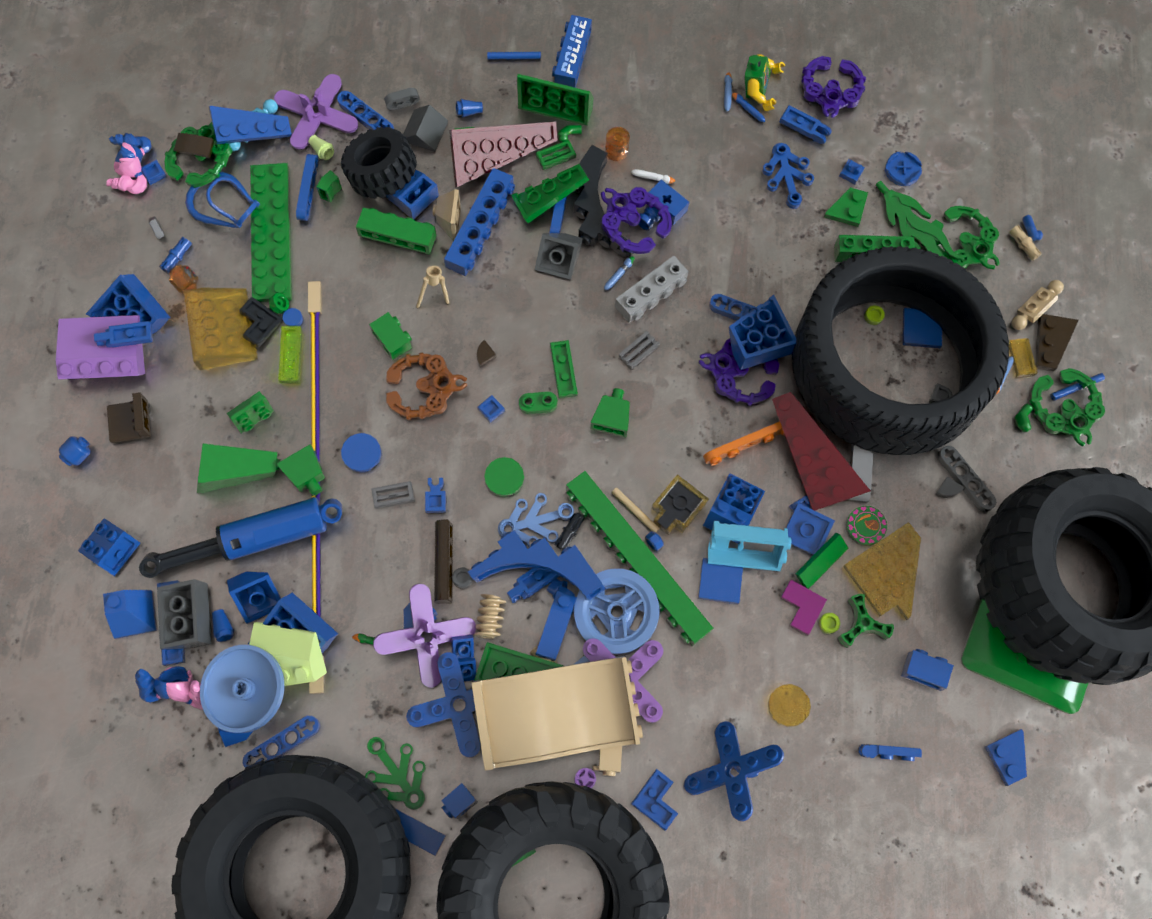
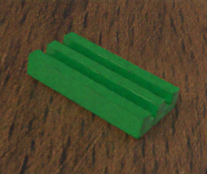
M567 140L536 152V157L541 164L542 170H546L576 158V153L570 141Z

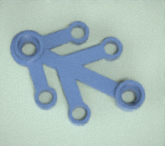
M539 493L535 496V502L525 520L517 522L521 512L526 511L528 508V503L525 499H518L510 518L504 519L499 523L498 533L502 536L506 533L504 531L505 527L509 526L512 528L511 532L515 530L521 540L527 543V546L530 548V540H537L538 538L536 536H528L520 531L521 529L528 528L545 537L549 543L554 544L558 540V533L554 530L550 531L539 524L559 518L570 520L574 514V508L569 503H562L558 510L536 516L540 508L547 503L546 495ZM539 497H543L545 500L544 502L540 503L537 501V499ZM523 502L525 503V507L519 508L518 504ZM568 510L570 514L565 516L562 514V511ZM554 534L556 535V538L554 540H550L549 535Z

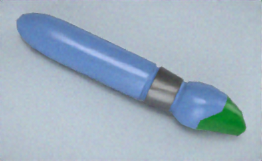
M634 256L627 258L624 264L606 282L605 290L611 289L628 268L632 266L635 259Z

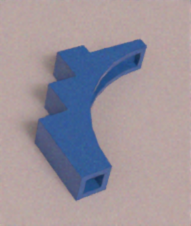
M515 530L506 532L501 536V540L498 541L501 546L500 550H494L488 555L487 559L483 562L475 563L471 570L468 571L472 579L478 583L488 576L504 570L516 568L541 569L568 580L588 600H591L606 589L576 545L565 548L561 555L557 556L545 537L535 540L531 547L527 548Z

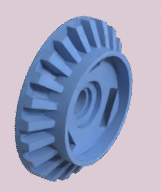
M608 569L597 573L596 575L606 588L605 590L624 587L626 593L605 595L604 590L591 600H588L579 591L574 606V617L580 634L586 641L592 638L598 639L612 654L630 653L633 650L639 649L649 641L657 628L660 614L659 602L654 589L642 576L630 570ZM614 606L622 607L623 613L620 617L612 616L611 609ZM639 610L644 613L639 628L633 631L630 628ZM596 615L608 630L604 635L601 634L592 621V618Z

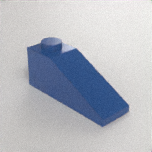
M557 591L536 651L537 656L556 661L577 597Z

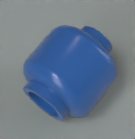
M70 436L59 447V458L69 466H78L90 455L91 451L88 447L90 444L81 436L79 438Z

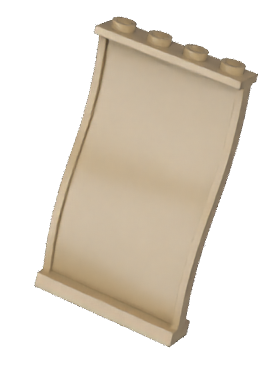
M625 656L535 672L472 681L485 771L593 750L640 744L639 738H643L641 725H637L636 717L639 716L638 704L633 703L632 695L636 694L634 682H630L629 673H632L631 661L626 660Z

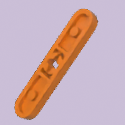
M779 421L715 448L704 454L703 458L706 464L714 466L720 463L723 458H733L740 454V451L763 441L764 443L771 442L775 439V436L780 434L785 436L782 425Z

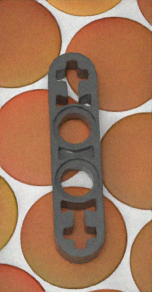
M953 446L943 447L938 452V460L958 484L965 487L963 491L980 511L988 512L993 509L997 502L988 487ZM951 453L950 457H944L945 454ZM955 460L958 461L953 466L950 465ZM956 467H963L965 469V475H958L956 473ZM969 482H975L978 490H970L968 487ZM982 491L983 494L977 498L976 495H978ZM988 499L989 503L984 505L982 502Z

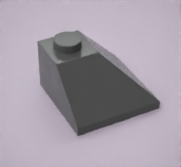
M543 233L535 270L571 280L583 238L566 233Z

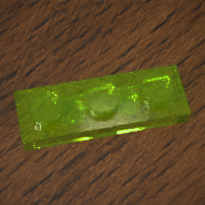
M281 326L279 383H300L301 326Z

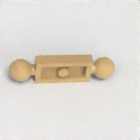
M1053 280L1048 284V290L1041 287L1017 310V316L1011 321L1012 327L1016 330H1022L1027 326V320L1034 323L1058 300V294L1064 289L1063 283L1060 280Z

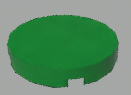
M507 457L497 458L492 461L486 468L484 475L489 491L501 497H508L517 493L524 482V472L521 465L514 459Z

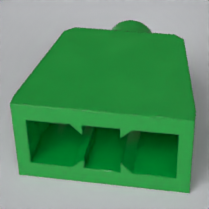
M614 388L611 396H602L591 420L590 429L627 437L630 402L623 400L624 390Z
M311 444L277 463L281 471L300 492L308 489L312 496L322 492L323 489L318 482L322 481L325 476Z

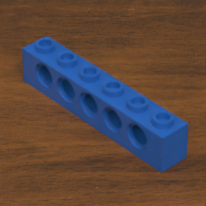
M495 168L491 170L444 258L445 268L464 276L473 269L476 256L482 252V244L485 240L489 239L492 225H496L498 222L500 210H504L508 195H512L515 189L512 175ZM476 236L477 238L470 239L469 237ZM464 251L469 252L468 254H465V255H464V254H461V253L464 252Z

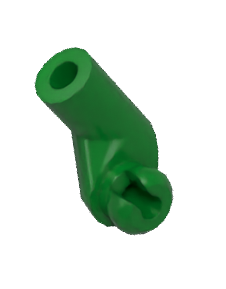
M582 125L565 126L558 131V140L564 142L568 140V135L582 134Z
M1024 404L1015 415L1016 424L1022 432H1029L1032 427L1028 415L1033 408L1029 404Z

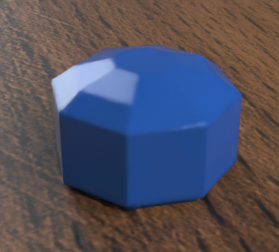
M651 531L645 536L647 544L655 552L664 546L663 540L656 532Z

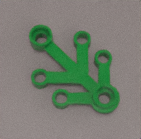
M379 737L371 738L367 744L368 751L373 755H378L391 775L379 774L370 770L365 774V777L368 778L369 774L374 773L376 776L375 780L372 781L374 784L379 782L399 785L404 793L390 792L387 788L380 789L381 792L384 790L388 792V800L403 801L405 806L412 810L422 807L425 802V794L420 787L422 774L426 770L425 763L416 761L413 764L414 777L411 787L406 778L409 759L414 751L413 747L408 743L400 747L401 760L398 769L385 751V742ZM379 742L381 745L380 749L374 750L373 745ZM404 747H410L411 751L409 754L403 753ZM419 763L423 765V769L420 772L415 769ZM413 794L418 796V801L415 803L411 802Z

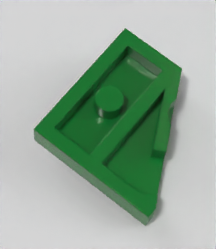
M850 187L826 211L824 218L859 227L868 192Z

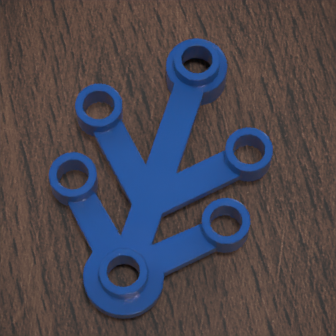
M777 143L772 149V159L769 163L764 164L762 172L766 176L772 175L774 167L780 161L781 168L774 178L768 181L767 189L771 192L776 191L784 177L789 193L786 204L789 208L796 209L802 202V196L796 191L793 177L802 181L804 185L810 186L814 181V176L811 173L804 174L790 166L788 160L798 165V168L801 170H806L810 161L806 157L799 158L792 154L787 144Z

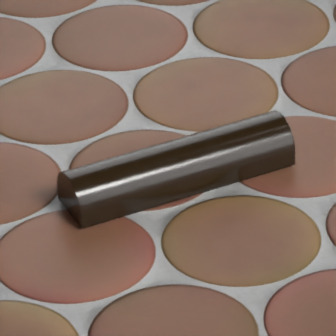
M448 519L435 521L434 602L438 604H452L453 524Z

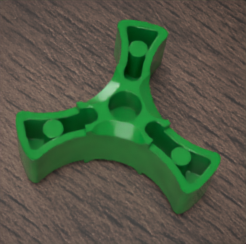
M865 594L853 595L848 599L854 612V623L848 632L838 637L839 642L844 647L849 648L852 646L855 638L862 633H874L884 640L892 636L894 624L880 623L868 614L865 607Z

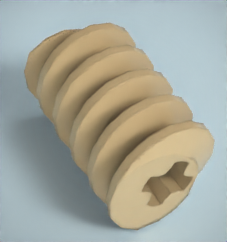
M481 594L485 599L479 602L483 607L478 609L482 616H478L477 621L482 624L475 626L480 632L475 633L474 636L483 639H494V637L501 636L496 629L502 628V625L498 624L497 621L503 620L504 617L498 615V612L505 611L504 608L500 607V604H504L506 601L498 596Z

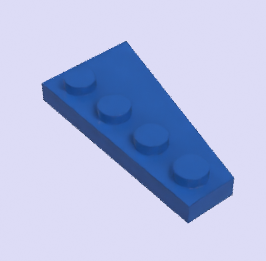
M209 106L217 144L291 137L292 135L288 116Z

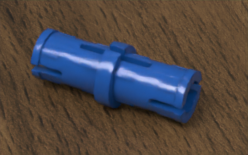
M181 237L177 245L169 250V255L159 267L164 272L167 271L170 274L175 265L182 261L183 255L192 243L188 239Z

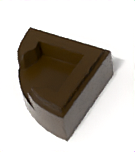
M485 340L480 343L477 349V361L480 367L496 357V353Z

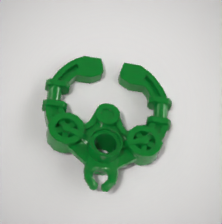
M212 122L198 130L194 127L184 128L181 133L204 136L214 140L212 152L216 156L214 168H209L202 175L195 172L189 173L185 180L186 184L191 187H201L219 178L220 171L227 165L232 148L229 143H216ZM176 138L171 143L172 146L169 151L165 152L164 162L168 176L178 181L184 172L178 165H175L177 159V152L174 151ZM194 155L198 161L206 159L205 157Z
M952 206L944 212V217L947 221H957L961 216L967 217L970 220L974 218L979 222L978 227L981 228L979 236H974L969 232L961 233L958 242L962 249L954 251L959 255L958 260L949 257L940 247L941 244L936 242L942 255L964 268L972 264H982L985 268L994 270L995 266L987 263L989 259L994 260L995 265L999 266V259L993 254L994 244L998 240L999 231L993 226L989 218L980 214L978 208ZM936 219L932 222L941 230L943 229V223Z
M1068 368L1060 371L1059 376L1062 383L1078 382L1082 385L1083 389L1088 388L1090 393L1087 397L1090 402L1086 404L1084 409H1081L1072 399L1064 400L1061 404L1060 415L1058 413L1049 414L1047 408H1042L1040 404L1043 400L1041 392L1049 390L1054 382L1049 375L1039 377L1032 388L1029 405H1032L1035 411L1034 416L1043 424L1046 432L1050 434L1062 432L1071 435L1076 443L1082 447L1085 446V442L1080 440V436L1085 435L1087 436L1086 443L1090 445L1092 442L1090 428L1094 422L1101 420L1105 414L1102 393L1098 392L1095 386L1097 384L1096 381L1075 369ZM1073 422H1078L1081 427H1077Z

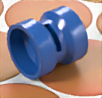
M647 205L644 212L640 213L641 218L638 225L643 230L649 231L653 227L654 222H658L661 219L658 215L659 211L654 206L650 208Z

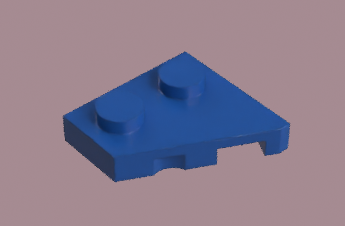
M1022 729L985 746L1005 786H1009L1027 777L1024 731Z

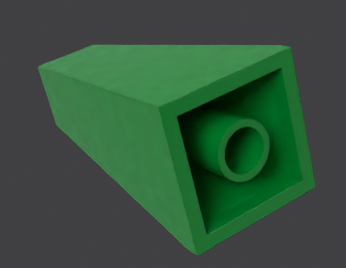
M203 443L197 493H205L274 477L275 471L280 469L277 465L281 461V459H277L278 452Z

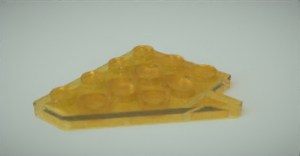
M909 522L843 566L860 591L865 594L866 599L879 617L896 606L906 620L911 618L921 537Z

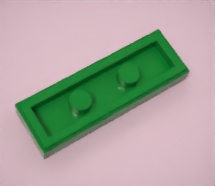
M569 340L550 342L558 398L578 396Z
M835 533L795 573L802 586L809 589L849 549L842 536Z

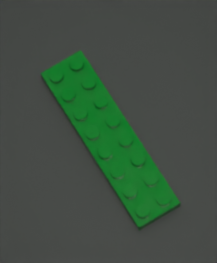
M288 163L250 165L251 198L260 203L259 207H256L251 213L252 297L263 303L269 302V298L274 294L282 293L287 297L288 301H291Z

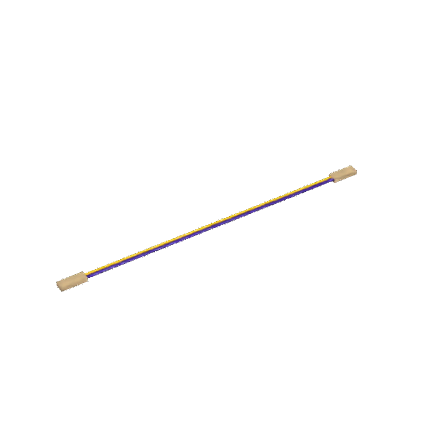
M313 281L308 282V313L311 315V446L316 452L320 463L319 314H322L321 282ZM320 493L316 496H312V498L316 497L320 502ZM320 534L312 536V610L319 617H321ZM324 675L315 682H309V694L324 693Z

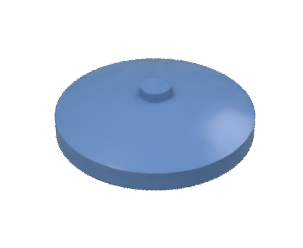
M236 645L220 652L207 666L200 685V701L205 715L216 727L232 733L252 732L264 726L278 711L284 695V676L279 663L268 651L252 645Z

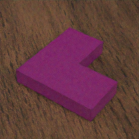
M793 580L789 581L781 596V599L798 608L790 626L808 636L827 599Z

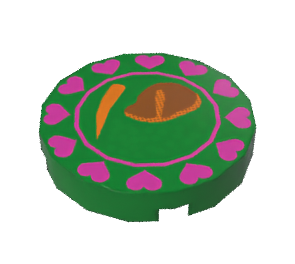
M861 506L850 513L846 521V530L849 537L858 542V544L871 546L877 544L885 536L887 521L878 509L872 506Z

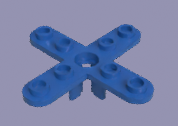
M446 652L439 657L437 662L446 697L411 707L407 712L406 718L413 727H422L451 718L461 754L465 757H474L479 753L481 744L472 713L476 711L473 690L466 691L457 656L451 652ZM463 699L466 704L465 708L462 711H456L453 706L454 701Z
M724 721L715 729L721 763L690 774L684 782V787L689 794L698 795L726 785L732 816L738 821H746L753 813V805L746 777H756L759 775V772L780 765L784 759V752L778 745L773 744L741 755L736 728L731 722ZM732 768L739 773L735 777L730 773Z

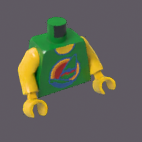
M757 54L749 57L745 71L746 98L754 99L759 104L762 103L764 111H770L775 109L773 105L776 104L774 98L765 99L771 70L773 74L784 73L780 68L785 67L784 62L774 63L768 57Z

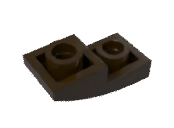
M178 133L174 151L210 159L214 140L194 134Z

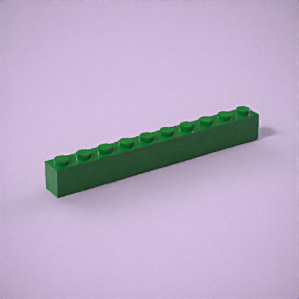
M584 471L566 484L567 492L565 494L571 502L575 501L581 515L584 518L586 516L589 518L593 530L596 533L600 532L604 537L603 542L609 549L612 547L617 553L615 556L621 564L625 563L630 571L642 576L652 586L659 602V611H664L668 616L667 621L673 628L677 627L681 632V639L687 645L690 643L693 647L714 629L588 473Z

